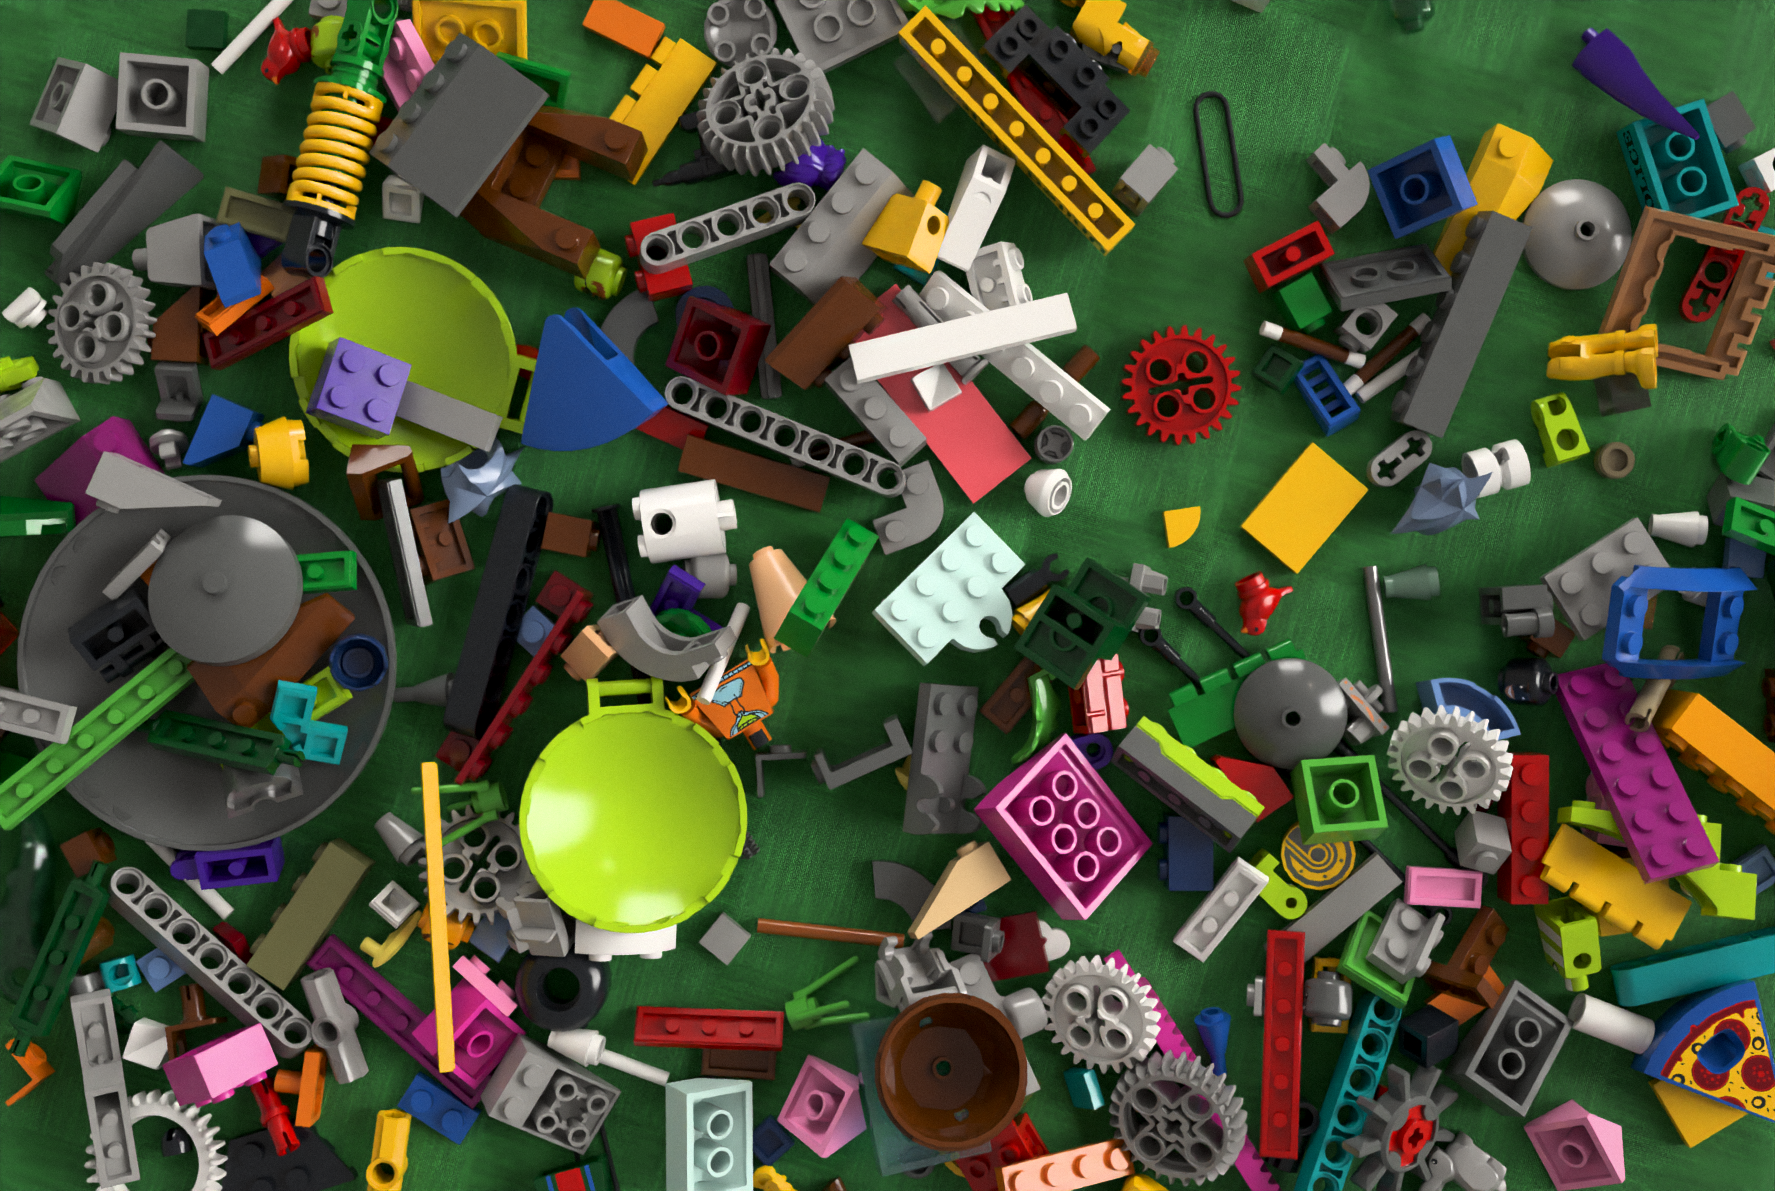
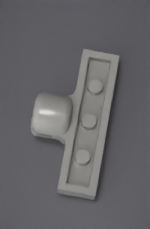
M971 953L949 963L951 966L958 968L967 994L983 999L998 1008L1013 1024L1021 1040L1046 1027L1048 1019L1044 1004L1032 988L1021 989L1006 997L1000 996L995 990L980 955ZM1028 1060V1083L1025 1097L1041 1089Z

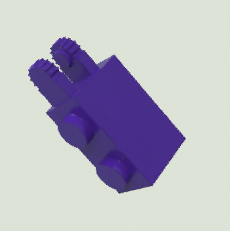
M281 836L260 844L231 850L193 851L180 849L175 856V861L172 862L169 868V872L178 881L199 879L201 890L277 882L285 863Z

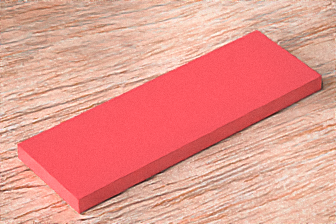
M897 284L878 297L887 307L881 314L884 318L882 324L870 335L864 332L856 343L917 329L908 316L892 302L901 291ZM948 362L944 363V365L958 384L962 393L931 412H928L910 381L912 377L931 367L876 379L885 392L927 438V446L972 504L1032 459L974 383L971 381L964 385L961 382L963 377Z

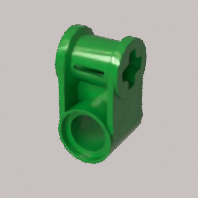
M1728 423L1723 424L1717 431L1711 447V451L1720 466V471L1728 478L1744 485H1750L1771 453L1762 436L1757 434L1749 436L1738 432L1734 426Z

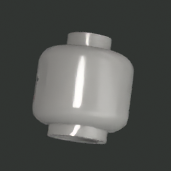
M726 553L683 560L682 570L706 584L698 599L724 598L729 591V586H736L737 567L736 564L729 563Z

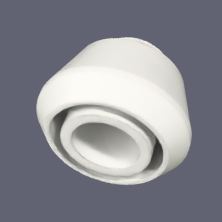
M1040 469L1027 478L1024 486L1027 501L1044 517L1059 514L1067 505L1072 491V482L1067 472L1063 469Z

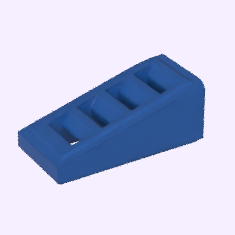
M1315 354L1303 361L1304 366L1294 379V382L1325 435L1328 437L1355 422L1360 415L1361 409L1326 358ZM1320 368L1321 374L1306 381L1304 376ZM1326 381L1329 384L1328 387L1317 393L1312 390ZM1335 395L1336 400L1323 406L1321 401ZM1342 407L1344 412L1331 418L1329 414Z

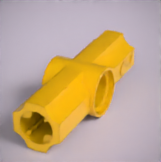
M380 1110L377 1114L371 1163L366 1170L367 1191H401L403 1175L408 1167L406 1153L412 1117L411 1114L406 1113L404 1110ZM380 1163L391 1165L394 1174L389 1175L382 1171Z

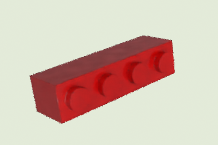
M1508 752L1513 754L1511 762L1513 771L1506 792L1502 791L1498 801L1497 816L1506 820L1512 852L1497 870V898L1510 904H1549V884L1540 879V875L1546 866L1541 863V860L1549 848V755L1537 752Z

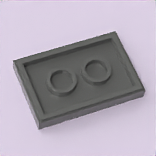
M1425 243L1319 264V277L1340 311L1445 292L1452 289V278Z

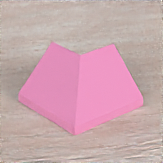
M808 1054L777 1121L820 1157H829L867 1129L858 1091L860 1078Z
M1571 1099L1526 1123L1524 1126L1557 1191L1620 1184L1625 1180L1621 1126L1590 1114L1574 1100Z

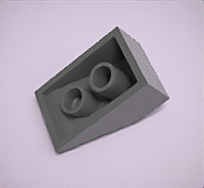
M1511 980L1499 995L1494 1008H1488L1460 1042L1457 1052L1454 1053L1443 1074L1501 1116L1525 1117L1574 1021L1517 980Z

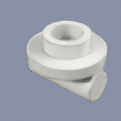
M28 287L2 314L8 321L15 323L20 329L26 325L34 328L47 315L48 312L43 309L47 302L40 297L36 290Z

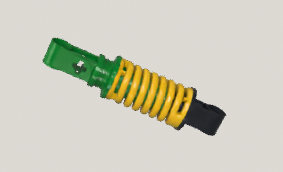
M347 0L346 13L337 37L336 51L331 56L329 63L332 67L331 74L315 78V91L310 104L312 113L307 116L308 127L303 131L304 141L299 147L301 155L296 158L297 169L292 174L294 182L289 185L286 200L282 204V209L293 215L286 244L281 254L282 266L292 276L326 277L333 268V259L341 230H353L355 228L356 222L354 220L357 210L355 206L359 204V198L350 192L357 193L363 189V184L359 179L364 178L367 173L362 165L370 162V156L367 151H370L374 146L370 138L375 137L377 134V128L373 124L380 122L383 107H386L387 103L386 97L379 93L376 88L378 87V82H381L384 76L383 65L389 52V42L399 10L397 0Z

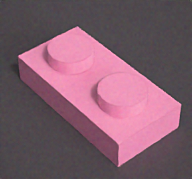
M475 954L471 959L463 955L452 966L507 1017L518 1006L513 1000L516 997L515 991L502 979L498 984L486 975L491 969Z

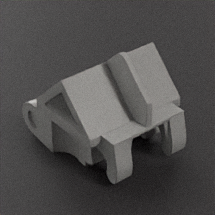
M536 879L521 885V888L516 890L517 897L513 898V902H507L504 897L496 899L499 913L508 919L511 930L506 932L511 948L518 953L529 949L531 955L566 956L575 942L576 918L568 913L562 915L560 907L546 895Z
M932 931L919 940L915 939L911 947L894 949L898 944L896 936L885 937L882 940L877 953L880 960L875 963L877 1001L893 1008H899L900 1012H902L905 1008L924 997L941 993L967 994V990L958 968L951 966L947 962L943 950H940L939 947L929 948V941L933 937Z

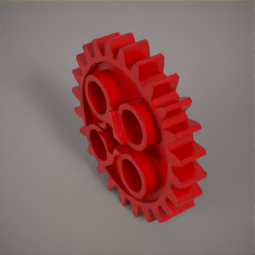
M1187 325L1181 326L1178 335H1175L1173 328L1168 326L1165 328V338H1162L1157 331L1151 333L1152 345L1144 339L1138 343L1143 352L1142 354L1136 351L1129 353V357L1135 364L1123 366L1122 370L1131 376L1121 380L1119 385L1128 387L1130 392L1120 398L1123 401H1132L1133 405L1125 413L1126 415L1134 413L1139 415L1134 423L1135 427L1144 423L1148 425L1145 436L1149 437L1155 431H1158L1159 443H1164L1168 436L1171 435L1174 446L1180 445L1182 437L1185 436L1189 445H1192L1196 442V433L1203 440L1210 438L1208 427L1218 432L1223 429L1218 419L1230 420L1232 418L1226 407H1235L1239 404L1230 395L1241 390V386L1231 383V379L1240 375V371H1229L1228 366L1234 362L1235 357L1223 358L1222 353L1227 347L1226 344L1217 348L1212 346L1216 335L1212 334L1206 340L1201 339L1202 328L1200 327L1194 331L1192 336L1188 335ZM1188 355H1196L1202 360L1203 369L1200 373H1193L1187 368L1186 359ZM1159 362L1166 367L1167 377L1165 380L1158 381L1151 376V363ZM1207 376L1212 378L1211 383L1190 386L1183 391V395H1181L1179 389L1155 395L1148 393L1150 388L1173 384L1178 380V377L1181 382H1188ZM1196 391H1204L1209 395L1210 406L1207 410H1202L1195 405L1194 394ZM1160 398H1167L1173 402L1175 411L1171 417H1164L1159 413L1157 403Z

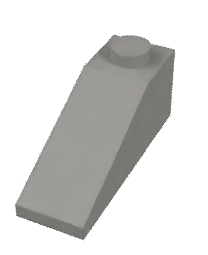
M106 451L103 452L85 492L98 499L96 502L97 506L113 513H118L120 509L156 510L219 507L222 501L121 454Z

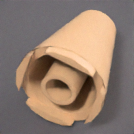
M767 546L752 555L754 560L749 563V569L764 638L769 652L776 653V646L779 645L783 652L791 649L774 639L807 583V580L782 549L774 550L772 546ZM834 614L827 624L829 629L836 623Z

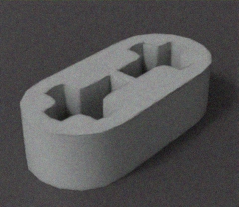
M1418 430L1400 435L1368 462L1366 474L1369 481L1378 487H1388L1398 483L1430 456L1432 442L1429 436ZM1408 439L1411 442L1416 440L1420 442L1421 445L1417 448L1420 453L1419 456L1414 453L1405 458L1402 457L1401 454L1409 447ZM1395 460L1397 464L1389 471L1391 478L1389 479L1387 476L1379 478L1377 475L1380 471L1378 463L1388 464Z

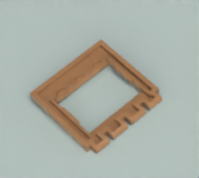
M1645 206L1598 334L1612 333L1618 330H1626V333L1638 329L1642 316L1647 312L1651 301L1650 295L1656 280L1661 275L1665 264L1663 262L1670 243L1674 241L1675 235L1692 238L1696 243L1733 251V248L1744 250V256L1705 354L1658 343V357L1656 358L1657 366L1724 381L1726 374L1738 376L1748 353L1746 349L1737 347L1738 343L1748 345L1752 343L1762 318L1760 314L1751 311L1753 307L1758 309L1766 308L1775 286V279L1765 277L1767 272L1775 273V235Z

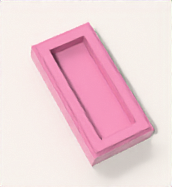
M1406 866L1404 903L1410 905L1481 908L1483 872L1474 869Z

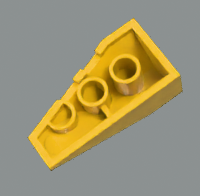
M1499 123L1484 133L1466 174L1478 205L1447 219L1433 251L1450 277L1452 274L1450 271L1452 260L1459 251H1462L1467 236H1465L1466 227L1472 217L1477 215L1479 211H1495L1517 220L1539 195L1554 160L1532 137Z

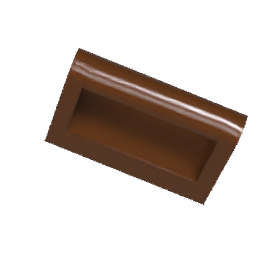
M352 444L346 476L361 520L376 521L383 518L376 487L377 473L397 465L401 466L406 487L403 488L408 508L424 501L425 496L411 447L406 445Z

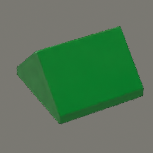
M8 155L0 165V212L68 226L74 218L82 180L81 170Z

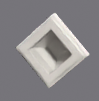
M393 880L369 903L371 908L396 929L420 905L417 900Z

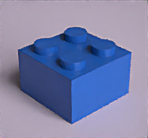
M1450 135L1434 138L1367 170L1395 239L1413 234L1478 205Z

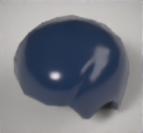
M358 633L342 638L334 646L329 657V668L333 679L344 689L360 692L373 688L382 681L386 675L389 660L385 647L375 637Z

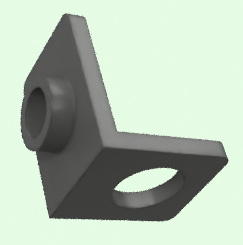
M791 744L769 745V752H757L758 798L765 795L764 760L802 759L807 757V750H792Z

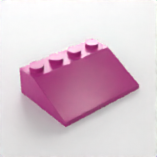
M1066 733L1059 735L998 783L973 809L1062 920H1086L1153 844Z

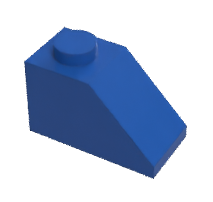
M240 222L231 226L226 224L219 225L210 230L204 236V255L225 308L261 294V258Z
M212 394L183 463L203 468L248 450V445L254 443V429L264 425L262 420L265 415L227 398Z

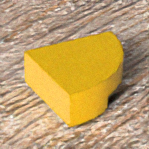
M1200 506L1162 512L1167 548L1178 546L1193 535L1200 521Z

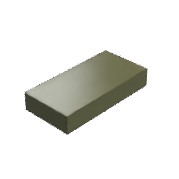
M226 186L216 223L231 226L240 222L247 233L286 244L293 215L282 209L283 203Z

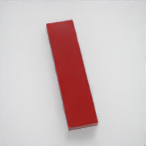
M637 1006L633 1042L634 1046L782 1052L784 1012Z

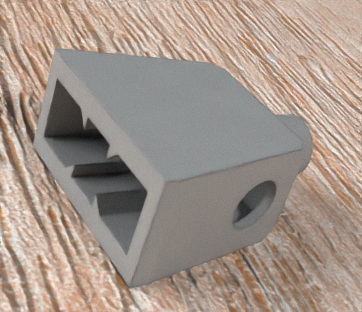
M192 214L150 227L146 232L147 248L135 249L133 251V265L138 271L148 270V278L154 283L190 289L192 287H201L205 290L217 291L204 255V236L210 230L219 226V224L216 223L214 218L201 214Z

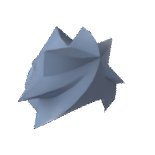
M495 437L490 452L478 449L461 460L446 466V468H441V483L450 501L448 524L470 511L483 517L487 514L488 508L495 497L507 492L514 484L521 485V481L512 469L525 447L506 455L502 444Z
M1429 463L1422 483L1414 488L1415 498L1390 534L1417 531L1423 535H1434L1448 530L1467 519H1479L1475 510L1476 498L1490 479L1492 472L1479 477L1468 478L1456 467L1444 468Z

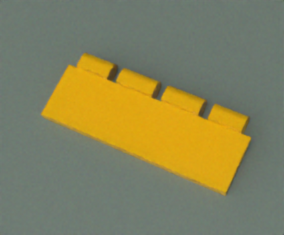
M666 36L662 39L650 57L652 61L661 66L660 69L657 71L650 65L645 64L629 88L640 97L639 100L636 101L625 94L609 117L612 120L641 131L646 142L648 151L633 182L627 180L634 186H636L678 124V117L685 114L718 65L717 62L681 38L677 44Z
M1566 824L1560 826L1541 860V863L1546 865L1540 875L1541 880L1562 893L1567 892L1571 884L1575 883L1569 892V897L1595 913L1606 902L1601 911V917L1626 932H1630L1635 926L1632 935L1655 950L1661 948L1665 940L1672 941L1692 904L1690 900L1659 881L1644 884L1635 866Z

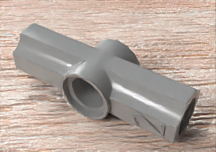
M331 967L323 968L305 975L300 981L315 1020L310 1028L311 1037L319 1047L325 1049L335 1080L339 1084H344L363 1077L368 1073L369 1069L355 1032L359 1024V1017L356 1010L351 1005L345 1003L334 969H331Z

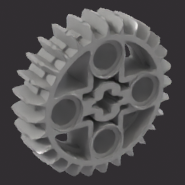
M776 47L773 48L769 55H766L760 49L756 57H751L746 53V60L740 63L733 59L732 68L729 70L721 68L722 76L720 78H710L713 88H704L703 95L705 99L698 101L700 111L696 113L699 123L697 127L708 152L713 155L718 164H724L729 171L736 168L740 175H744L749 169L752 175L756 177L761 169H765L766 173L770 176L772 169L779 166L785 172V164L793 161L798 165L799 156L802 154L811 156L809 148L812 145L821 146L819 136L828 135L829 129L827 124L834 122L832 112L835 110L832 91L823 71L816 66L812 59L806 60L802 53L794 56L790 49H786L782 55Z
M1171 1049L1166 1052L1163 1058L1159 1052L1155 1051L1150 1058L1145 1057L1142 1062L1138 1060L1132 1069L1127 1068L1126 1072L1121 1075L1111 1096L1112 1102L1108 1111L1113 1115L1109 1124L1117 1127L1114 1132V1138L1124 1139L1121 1151L1130 1150L1133 1153L1130 1163L1136 1160H1140L1143 1163L1142 1172L1149 1168L1156 1171V1180L1162 1174L1166 1175L1169 1178L1170 1185L1174 1183L1176 1178H1180L1185 1187L1188 1186L1193 1178L1196 1184L1200 1186L1205 1178L1213 1182L1218 1174L1224 1175L1228 1171L1229 1166H1233L1240 1154L1239 1152H1241L1245 1143L1248 1125L1244 1122L1247 1118V1111L1240 1109L1243 1104L1242 1097H1232L1236 1090V1085L1226 1086L1223 1083L1226 1073L1220 1076H1216L1213 1073L1214 1063L1205 1068L1200 1065V1056H1197L1192 1062L1187 1060L1185 1051L1177 1059L1174 1057ZM1175 1082H1179L1185 1085L1182 1088H1180ZM1198 1095L1203 1096L1204 1098H1206V1100L1200 1098ZM1135 1110L1145 1118L1143 1123L1138 1121ZM1214 1113L1219 1115L1223 1129L1211 1119ZM1175 1148L1179 1153L1173 1152L1172 1150Z

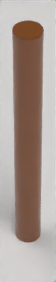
M758 918L757 933L880 946L885 937L896 936L898 944L895 948H903L904 934Z

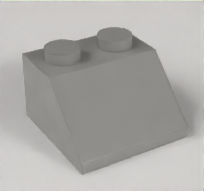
M58 57L29 125L98 153L100 147L105 146L110 138L111 127L109 126L115 113H117L118 79L86 63Z

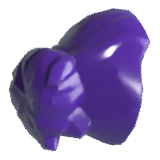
M821 139V146L812 145L809 148L811 151L810 157L802 154L798 157V165L793 161L785 164V172L782 170L774 172L773 178L781 186L800 182L809 187H821L828 191L844 172L847 160L845 150L843 148L836 150L833 145H825Z

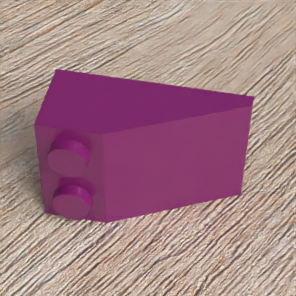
M112 416L80 437L34 479L47 500L71 502L74 504L76 526L89 514L100 508L96 505L98 499L85 492L104 451L121 454L165 474L129 419Z

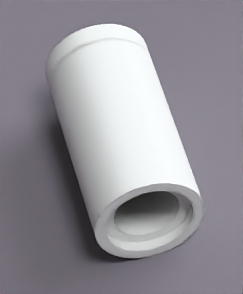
M1580 993L1574 998L1568 1012V1018L1574 1021L1572 1029L1637 1054L1644 1053L1651 1045L1654 1037L1655 1024L1652 1019L1584 993Z

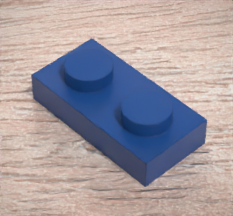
M421 1071L416 1075L397 1105L458 1145L461 1144L482 1111L476 1106L471 1109L451 1090Z

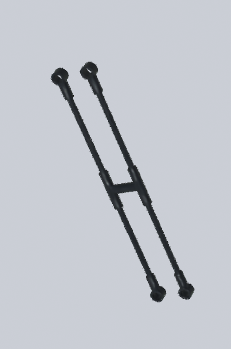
M1182 587L1176 590L1173 598L1176 606L1187 609L1205 628L1212 629L1242 659L1251 656L1247 650L1216 622L1217 618L1198 600L1195 590L1189 587ZM1184 591L1189 592L1192 597L1188 605H1183L1179 599L1180 594ZM1140 629L1138 633L1140 642L1151 646L1170 665L1174 664L1202 691L1198 679L1201 677L1180 658L1181 654L1162 637L1161 630H1155L1156 638L1152 642H1147L1144 639L1145 630ZM1342 738L1333 750L1339 757L1359 756ZM1278 768L1291 781L1290 773L1293 769ZM1379 779L1382 794L1444 853V858L1450 864L1459 869H1471L1460 866L1457 849L1450 847ZM1370 840L1358 841L1371 855L1377 852L1400 878L1401 884L1405 887V874ZM1483 872L1482 888L1488 882V874ZM1420 905L1427 912L1428 919L1435 915L1437 909L1443 908L1446 918L1442 926L1451 922L1453 914L1450 907Z

